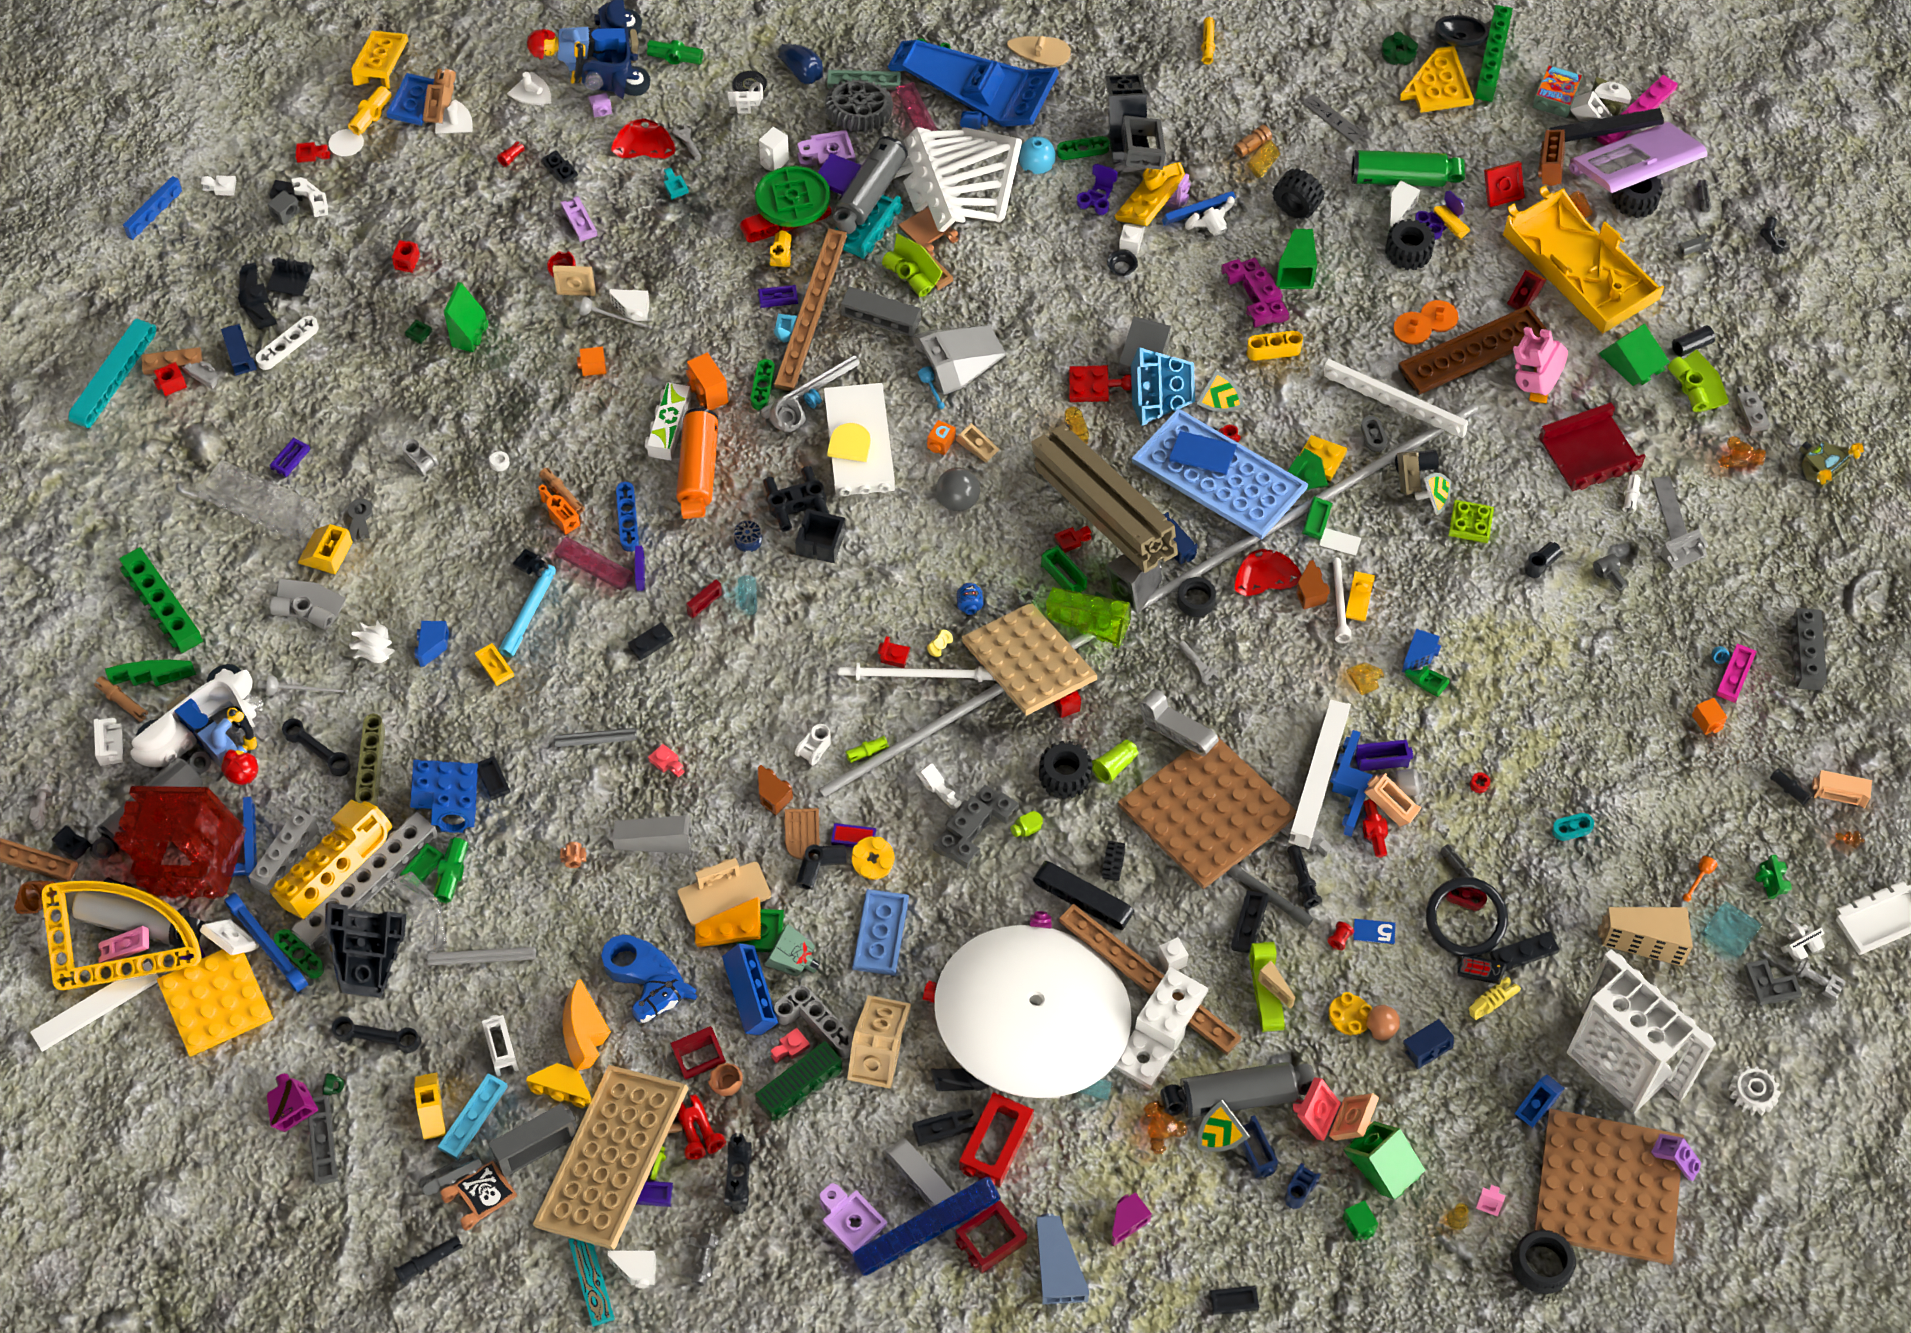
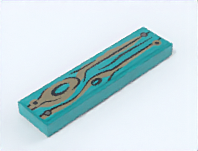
M574 1238L568 1239L592 1326L615 1320L594 1244Z

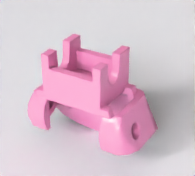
M1525 327V335L1518 347L1514 346L1513 348L1517 362L1515 369H1518L1515 380L1523 391L1539 393L1545 396L1549 394L1556 384L1565 366L1568 350L1559 341L1552 339L1550 330L1541 329V337H1536L1533 334L1532 328ZM1521 365L1537 367V373L1522 371Z

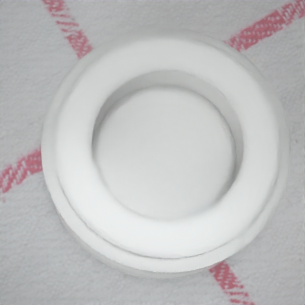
M497 451L489 457L490 467L494 471H504L509 467V457L505 452Z

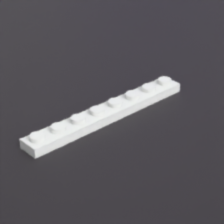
M1328 359L1325 363L1324 376L1329 380L1343 384L1347 388L1354 389L1365 396L1372 397L1383 404L1410 414L1416 419L1423 420L1434 427L1448 431L1452 435H1457L1461 438L1465 436L1468 425L1467 420Z

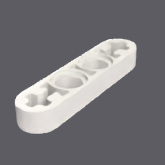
M313 316L303 317L258 352L256 361L259 368L263 370L272 368L312 337L319 329L317 319ZM293 334L300 335L298 339H290ZM278 346H285L282 351L275 350Z

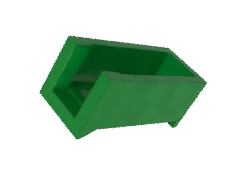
M1058 545L1052 549H1047L1041 555V567L1066 591L1070 599L1087 589L1088 578ZM1055 564H1058L1076 584L1073 585L1072 582H1069L1055 567Z

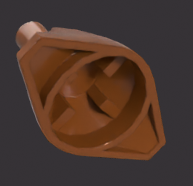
M37 880L23 883L14 905L17 914H34L43 909L42 890L46 885L53 884L55 881ZM56 891L50 893L49 896L54 897Z

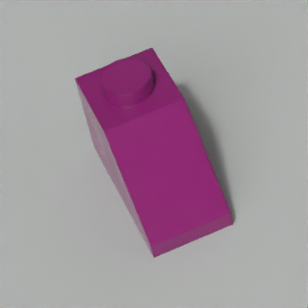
M1136 1192L1130 1196L1128 1194L1124 1195L1117 1202L1111 1240L1113 1246L1151 1221L1152 1213Z

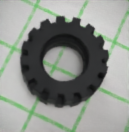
M1108 841L1102 871L1103 879L1120 880L1125 843Z

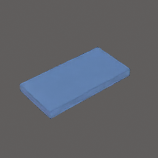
M866 889L852 966L853 970L896 976L909 895Z

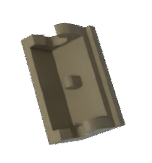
M1417 450L1397 453L1400 489L1406 495L1412 494V492H1422L1418 462L1419 453Z

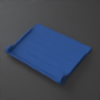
M1180 431L1170 454L1169 462L1182 463L1223 473L1227 476L1237 444Z

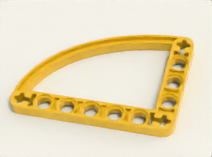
M102 881L53 883L46 885L42 890L52 980L56 989L73 990L190 968L200 963L201 952L199 943L187 921L168 903L150 893L130 886ZM53 891H57V895L54 898L49 896ZM80 891L109 892L141 901L156 909L174 925L181 935L185 947L75 968L65 893ZM59 903V906H50V904ZM57 909L60 911L61 917L55 922L52 920L51 914ZM58 931H61L64 935L61 943H56L54 940V935ZM63 952L66 955V962L60 965L57 962V956ZM189 953L194 954V958L191 960H180L179 957L188 956ZM170 954L174 959V963L172 966L166 967L164 958ZM149 958L153 962V967L151 970L146 971L143 968V962ZM128 962L132 966V971L130 974L125 975L122 967ZM107 966L111 970V975L109 978L104 979L101 971ZM85 970L90 973V979L86 983L82 982L80 978L81 973ZM64 977H74V981H68L65 984L61 983V979H64Z

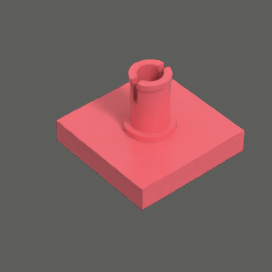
M1314 1077L1305 1099H1297L1296 1103H1293V1111L1298 1113L1297 1116L1316 1140L1324 1141L1341 1102L1322 1078Z

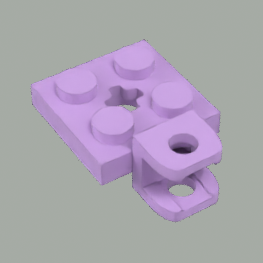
M847 130L813 135L810 140L798 143L799 153L797 157L802 167L815 166L818 162L819 168H821L830 153L856 162V156ZM831 147H834V149H837V150L832 151V150H830V148H831Z
M831 1183L820 1193V1206L828 1214L823 1219V1224L853 1255L887 1226V1221L857 1190L848 1197L838 1185ZM859 1218L861 1220L859 1222L860 1226L851 1227L850 1219L856 1220Z

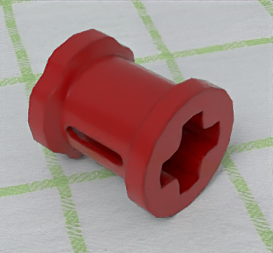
M1339 921L1335 926L1336 930L1332 936L1328 937L1327 941L1331 947L1337 950H1344L1347 939L1354 934V929L1349 924Z

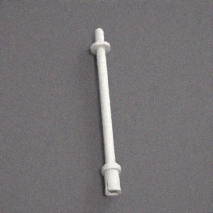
M857 663L856 667H839L836 671L838 675L856 676V681L860 680V676L974 678L978 682H982V680L996 681L983 666H978L975 670L860 668V663Z

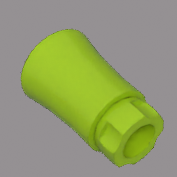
M1127 739L1122 741L1102 756L1091 761L1093 773L1103 783L1111 784L1116 776L1138 756L1137 747L1132 741Z

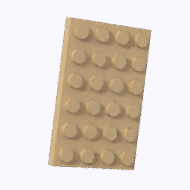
M1033 603L1020 607L962 636L963 644L1026 716L1097 680V674Z

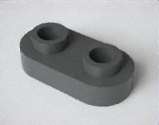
M1375 416L1365 417L1362 420L1361 431L1367 447L1373 452H1381L1386 448L1387 437L1382 423Z

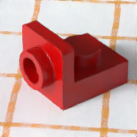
M886 636L884 643L880 642L878 648L881 663L905 668L910 647L890 643V637Z

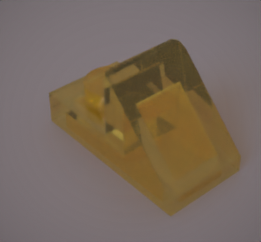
M1366 662L1346 669L1347 674L1361 695L1378 689V679L1384 677L1382 669Z

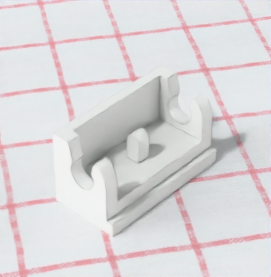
M115 718L94 719L95 756L100 766L124 762L121 723L115 724Z

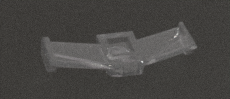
M412 871L393 880V884L412 904L405 909L415 929L423 927L427 953H436L444 949L447 945V938L441 913L442 906L437 897H434Z

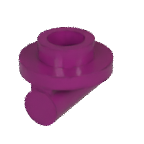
M1036 911L1034 915L1030 916V926L1051 929V916L1047 915L1045 911Z

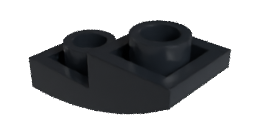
M557 150L541 158V163L561 184H565L578 176V173L569 161H565Z

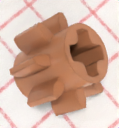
M578 842L567 843L565 848H560L561 862H565V866L568 868L580 867L581 862H586V848H582V845Z

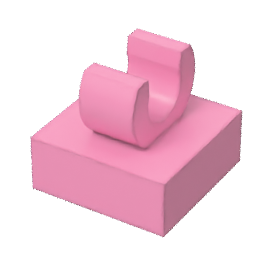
M1491 1185L1490 1190L1483 1188L1476 1209L1498 1216L1505 1195L1500 1194V1188Z

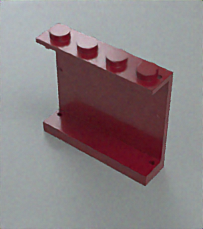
M1612 402L1544 425L1541 428L1539 439L1572 492L1579 489L1584 490L1596 483L1601 484L1607 479L1620 477L1630 471H1637L1643 465L1646 455L1638 456L1631 448L1612 418L1615 410Z

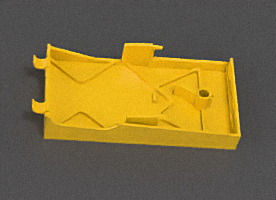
M1547 185L1539 188V192L1544 199L1523 212L1516 209L1515 203L1508 207L1510 215H1508L1503 235L1602 334L1661 298L1664 286L1659 287L1619 248L1620 241L1622 243L1625 242L1620 237L1621 234L1606 222H1603L1599 234L1585 220L1564 188L1554 194L1547 190Z

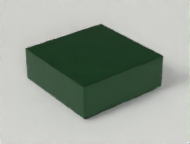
M416 319L405 331V336L422 344L431 334L432 327Z

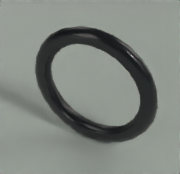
M1458 877L1444 882L1435 889L1426 907V923L1432 938L1447 952L1462 957L1464 954L1480 956L1495 948L1504 937L1508 926V911L1502 896L1493 886L1475 877ZM1470 887L1480 890L1492 900L1496 907L1497 925L1495 931L1490 938L1479 945L1469 947L1455 944L1442 934L1436 918L1438 905L1447 893L1456 888Z

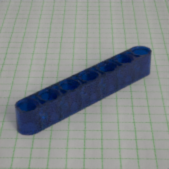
M990 1177L983 1178L853 1252L852 1257L861 1275H870L997 1203L1001 1196Z

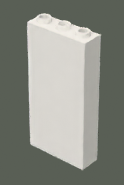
M875 383L824 388L829 443L833 431L846 423H856L866 428L870 434L871 441L867 462L831 457L835 496L895 491L883 384Z

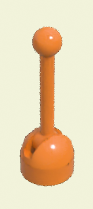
M1702 856L1698 864L1700 873L1688 893L1683 895L1685 902L1691 900V895L1703 875L1711 874L1716 869L1718 864L1711 857Z

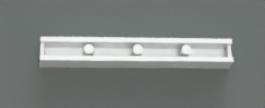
M1330 699L1289 839L1291 844L1302 846L1306 849L1310 848L1351 706L1349 703L1346 704Z

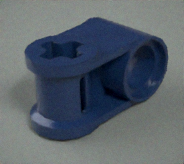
M1301 1163L1288 1185L1284 1197L1286 1205L1292 1209L1301 1208L1309 1194L1316 1187L1322 1174L1319 1172L1316 1174L1306 1168L1305 1164ZM1296 1192V1193H1298L1301 1197H1300V1198L1293 1197V1196L1291 1195V1193Z

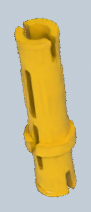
M1206 17L1203 20L1201 51L1202 62L1207 65L1213 62V52L1215 50V20L1212 17Z

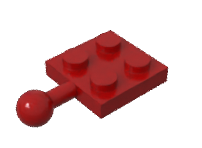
M1108 365L1069 366L1070 402L1109 401L1108 387H1122V389L1127 391L1132 390L1131 375H1125L1121 379H1108Z

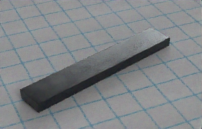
M1655 108L1551 127L1549 130H1565V142L1662 125L1664 124V117L1661 109Z

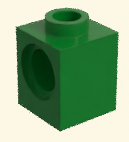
M1365 1200L1345 1209L1342 1218L1355 1241L1361 1238L1367 1240L1375 1235L1378 1222Z

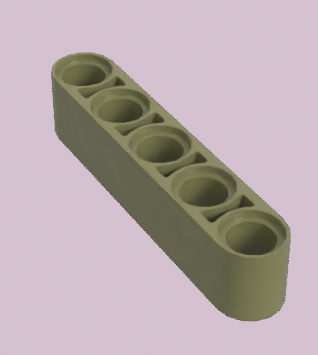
M375 713L367 715L363 721L355 799L358 803L370 799L367 802L378 806L385 727L380 715Z

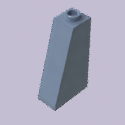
M1043 1214L1041 1217H1037L1036 1231L1042 1305L1088 1302L1089 1289L1060 1216Z

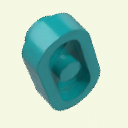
M1579 813L1557 819L1552 827V834L1561 841L1588 835L1593 830L1594 819L1587 813Z

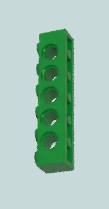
M1495 5L1475 99L1493 102L1513 12L1511 7Z
M139 547L119 558L122 565L119 567L121 573L125 578L129 577L131 579L129 581L130 586L134 592L139 591V598L142 604L150 607L148 611L153 620H159L158 626L162 633H168L170 636L168 641L173 649L177 647L182 654L202 643L203 639L199 630L143 549Z

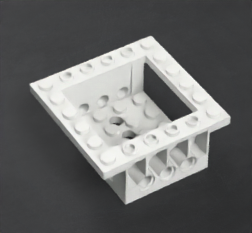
M1611 949L1605 954L1580 1008L1584 1016L1568 1048L1567 1054L1634 1114L1662 1087L1680 1102L1687 1095L1716 1043L1710 1034L1702 1031L1695 1025L1691 1017L1685 1016L1673 1001L1666 999L1655 985L1647 982L1637 969H1633L1628 965L1623 956ZM1613 1006L1620 1007L1622 1011L1615 1010ZM1631 1022H1636L1640 1027L1633 1026ZM1648 1038H1654L1657 1043L1651 1042ZM1688 1042L1689 1045L1673 1072L1666 1062Z

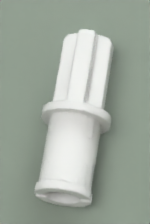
M1636 474L1630 475L1628 478L1627 489L1624 491V512L1627 511V508H1629L1628 513L1636 511L1637 498L1640 496L1639 485L1641 480Z

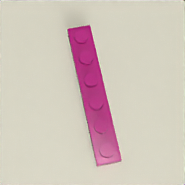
M1662 75L1622 114L1657 108L1677 89L1678 83ZM1633 130L1598 136L1597 141L1606 146L1624 139Z

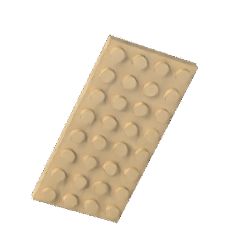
M608 1065L533 1225L538 1229L615 1250L688 1091L687 1085Z

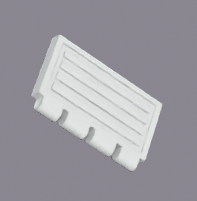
M1900 881L1888 888L1870 894V896L1867 895L1855 900L1852 904L1848 903L1836 908L1835 911L1838 915L1836 921L1858 955L1911 933V885L1907 886L1904 881Z

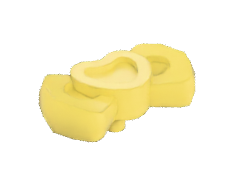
M940 630L935 639L927 645L929 654L934 657H940L941 650L946 648L947 644L953 642L952 634L947 630Z

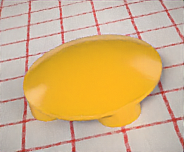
M1345 992L1332 1001L1329 1006L1328 1015L1331 1024L1338 1031L1347 1035H1358L1368 1029L1366 1026L1367 1015L1372 1010V1007L1362 998L1350 992Z

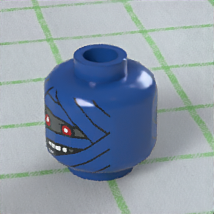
M966 583L957 590V606L962 612L972 615L983 607V592L976 584Z

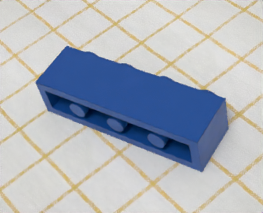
M737 944L722 956L725 970L745 1034L762 1035L775 1026L778 1020L755 946Z

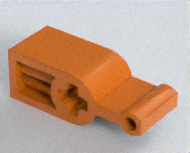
M543 484L538 487L541 501L547 504L549 517L565 535L580 526L578 514L563 497L559 495L552 496Z

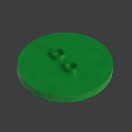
M787 166L773 170L759 181L755 189V204L758 212L769 222L784 227H798L814 222L825 213L830 203V189L826 180L816 171L801 166Z

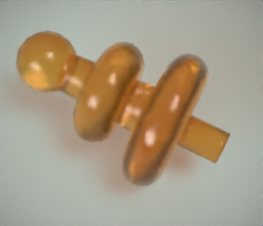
M1850 831L1846 832L1845 835L1842 833L1835 835L1837 840H1844L1846 845L1851 843L1853 848H1857L1860 842L1864 843L1865 839L1861 838L1859 831H1855L1853 835Z

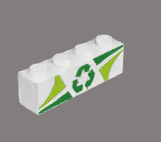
M667 382L665 390L662 389L660 394L661 403L656 406V418L650 425L651 434L645 440L648 457L672 460L682 429L683 416L687 412L691 400L690 386Z

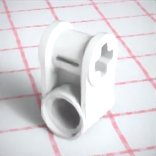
M824 724L815 725L798 744L795 755L805 758L809 761L810 765L814 766L831 744L829 728ZM820 735H824V736H825V737L822 738V739L817 738V737L820 736Z

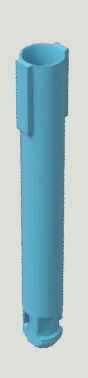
M548 564L549 568L542 571V576L538 577L510 632H507L498 649L502 655L506 657L514 656L529 622L554 577L552 575H555L556 569L554 566Z

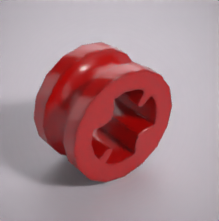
M1482 772L1475 773L1470 781V788L1476 793L1485 792L1490 785L1489 776ZM1477 780H1481L1480 782L1483 781V786H1479L1480 783L1477 785Z

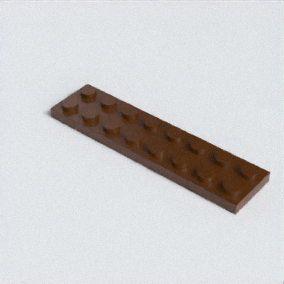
M1529 305L1401 361L1398 364V368L1417 394L1420 395L1514 353V346L1518 347L1525 335V327L1532 328L1533 334L1536 337H1541V329H1548Z

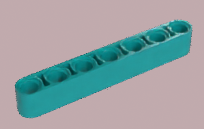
M135 319L69 411L68 419L70 422L85 428H90L153 340L156 334V326L140 319Z

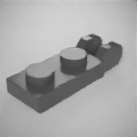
M473 1152L420 1179L419 1187L424 1194L429 1196L432 1193H437L440 1186L451 1185L458 1178L464 1175H472L478 1171V1168L483 1166L476 1153Z

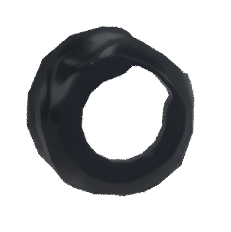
M1126 249L1117 250L1109 255L1107 265L1112 273L1118 276H1128L1138 267V260L1132 252ZM1125 262L1129 265V269L1125 273L1116 272L1115 264Z

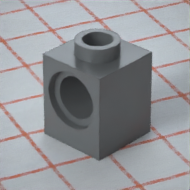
M284 190L267 203L270 215L282 225L286 224L300 212L297 198L292 194L289 195Z

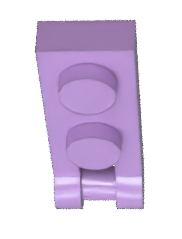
M579 196L573 197V200L568 202L566 200L560 202L561 208L580 242L597 236V230Z

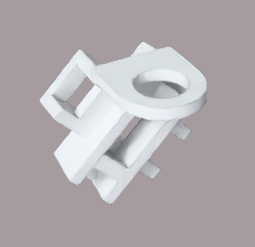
M754 82L747 92H728L730 107L737 106L738 114L751 113V106H760V102L763 99L762 84ZM758 86V91H753Z

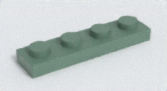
M828 70L827 89L833 88L834 84L838 85L839 81L845 83L846 79L852 81L853 78L854 80L861 78V81L868 79L870 83L875 81V85L881 84V88L885 87L886 90H900L901 72Z

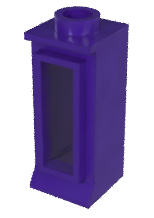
M1407 740L1357 745L1355 758L1358 770L1363 772L1398 767L1408 768L1410 760L1413 759L1412 747H1408ZM1398 755V756H1396V757H1387V758H1378V759H1368V760L1366 759V758H1374V757H1383V756Z

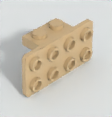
M736 858L726 859L715 866L700 869L698 872H695L697 883L678 890V896L691 926H695V924L753 898L759 897L760 902L771 898L770 889L759 864L752 862L739 867Z

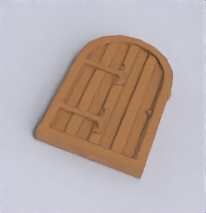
M819 808L785 809V845L787 852L790 856L803 860L807 847L813 844L819 846L820 844ZM815 853L808 854L809 858L815 855Z

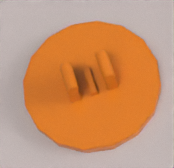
M1433 300L1426 303L1421 310V314L1431 321L1432 331L1446 332L1457 325L1458 311L1446 301Z
M1407 312L1396 319L1393 330L1395 336L1400 341L1416 345L1423 343L1430 337L1432 324L1425 315L1419 312Z

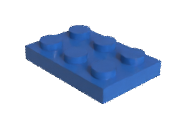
M406 73L386 113L387 118L422 126L424 123L422 120L428 84L433 85L434 79Z

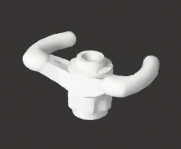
M1228 197L1227 202L1218 209L1210 208L1203 213L1202 219H1199L1198 213H1194L1186 221L1185 228L1190 230L1194 227H1205L1214 236L1220 235L1227 230V224L1223 217L1225 212L1234 205V198Z

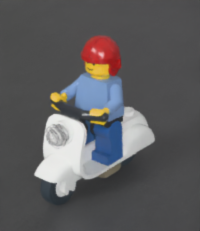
M233 664L220 665L213 669L208 675L206 684L199 687L189 696L185 694L180 695L167 706L168 712L160 719L144 723L138 729L136 737L132 740L134 748L130 752L134 761L147 767H166L175 758L182 756L197 743L221 768L229 782L235 785L250 784L257 777L259 766L256 758L252 754L247 753L246 750H253L257 746L253 731L255 725L252 719L256 716L257 712L263 711L262 705L264 704L257 695L252 696L249 694L253 682L247 670L241 671L239 667ZM231 707L227 711V719L224 718L219 724L212 718L209 720L210 717L219 711ZM232 722L236 728H242L245 732L243 736L244 744L242 746L236 747L234 742L225 733L232 726Z

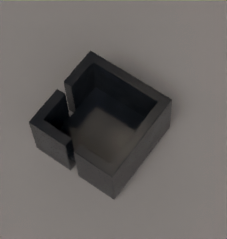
M806 509L801 523L802 527H800L795 540L796 555L814 558L815 555L817 560L835 564L846 532L845 518Z

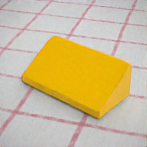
M1446 205L1433 208L1434 213L1458 239L1461 240L1470 232V229Z

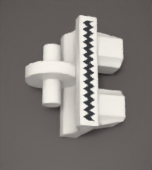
M1791 924V932L1787 934V937L1790 940L1793 938L1796 940L1781 947L1783 954L1789 952L1796 962L1808 956L1803 945L1807 944L1811 953L1824 948L1825 946L1820 937L1825 934L1822 928L1805 934V931L1808 930L1807 925Z

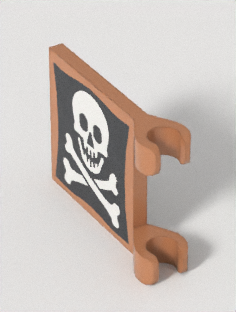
M493 1161L479 1168L476 1173L468 1175L456 1184L441 1190V1198L445 1203L450 1202L459 1194L472 1211L471 1214L461 1218V1226L465 1231H468L478 1221L517 1197L516 1192Z

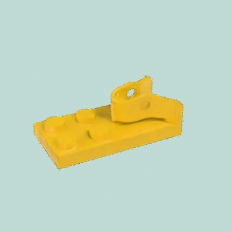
M372 30L351 68L353 85L366 84L370 82L372 77L381 78V83L384 87L390 89L389 75L408 42V35Z
M1175 162L1163 166V170L1146 168L1143 173L1144 180L1115 214L1116 220L1148 226L1177 190L1179 183L1184 177L1185 173L1181 163Z

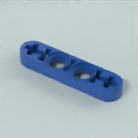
M621 482L616 487L620 543L623 550L632 552L635 550V546H639L635 492L631 483ZM624 490H627L628 498H624ZM625 505H630L632 507V509L627 512L623 511L621 508ZM625 522H632L634 524L631 528L623 527ZM627 535H631V544L627 543Z

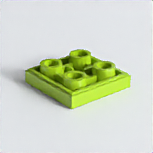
M1454 500L1448 536L1488 543L1494 507Z

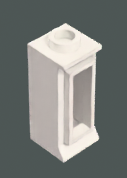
M493 1015L483 1020L482 1024L497 1077L501 1076L500 1068L513 1065L514 1072L518 1071L504 1016ZM501 1028L508 1055L497 1058L490 1031Z

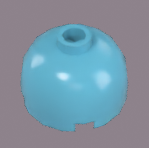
M1039 136L1027 139L1020 148V166L1025 171L1027 169L1033 171V174H1042L1051 170L1056 159L1055 149L1051 142Z

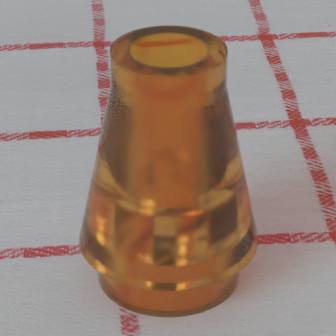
M1577 190L1569 196L1585 219L1593 214L1584 193Z

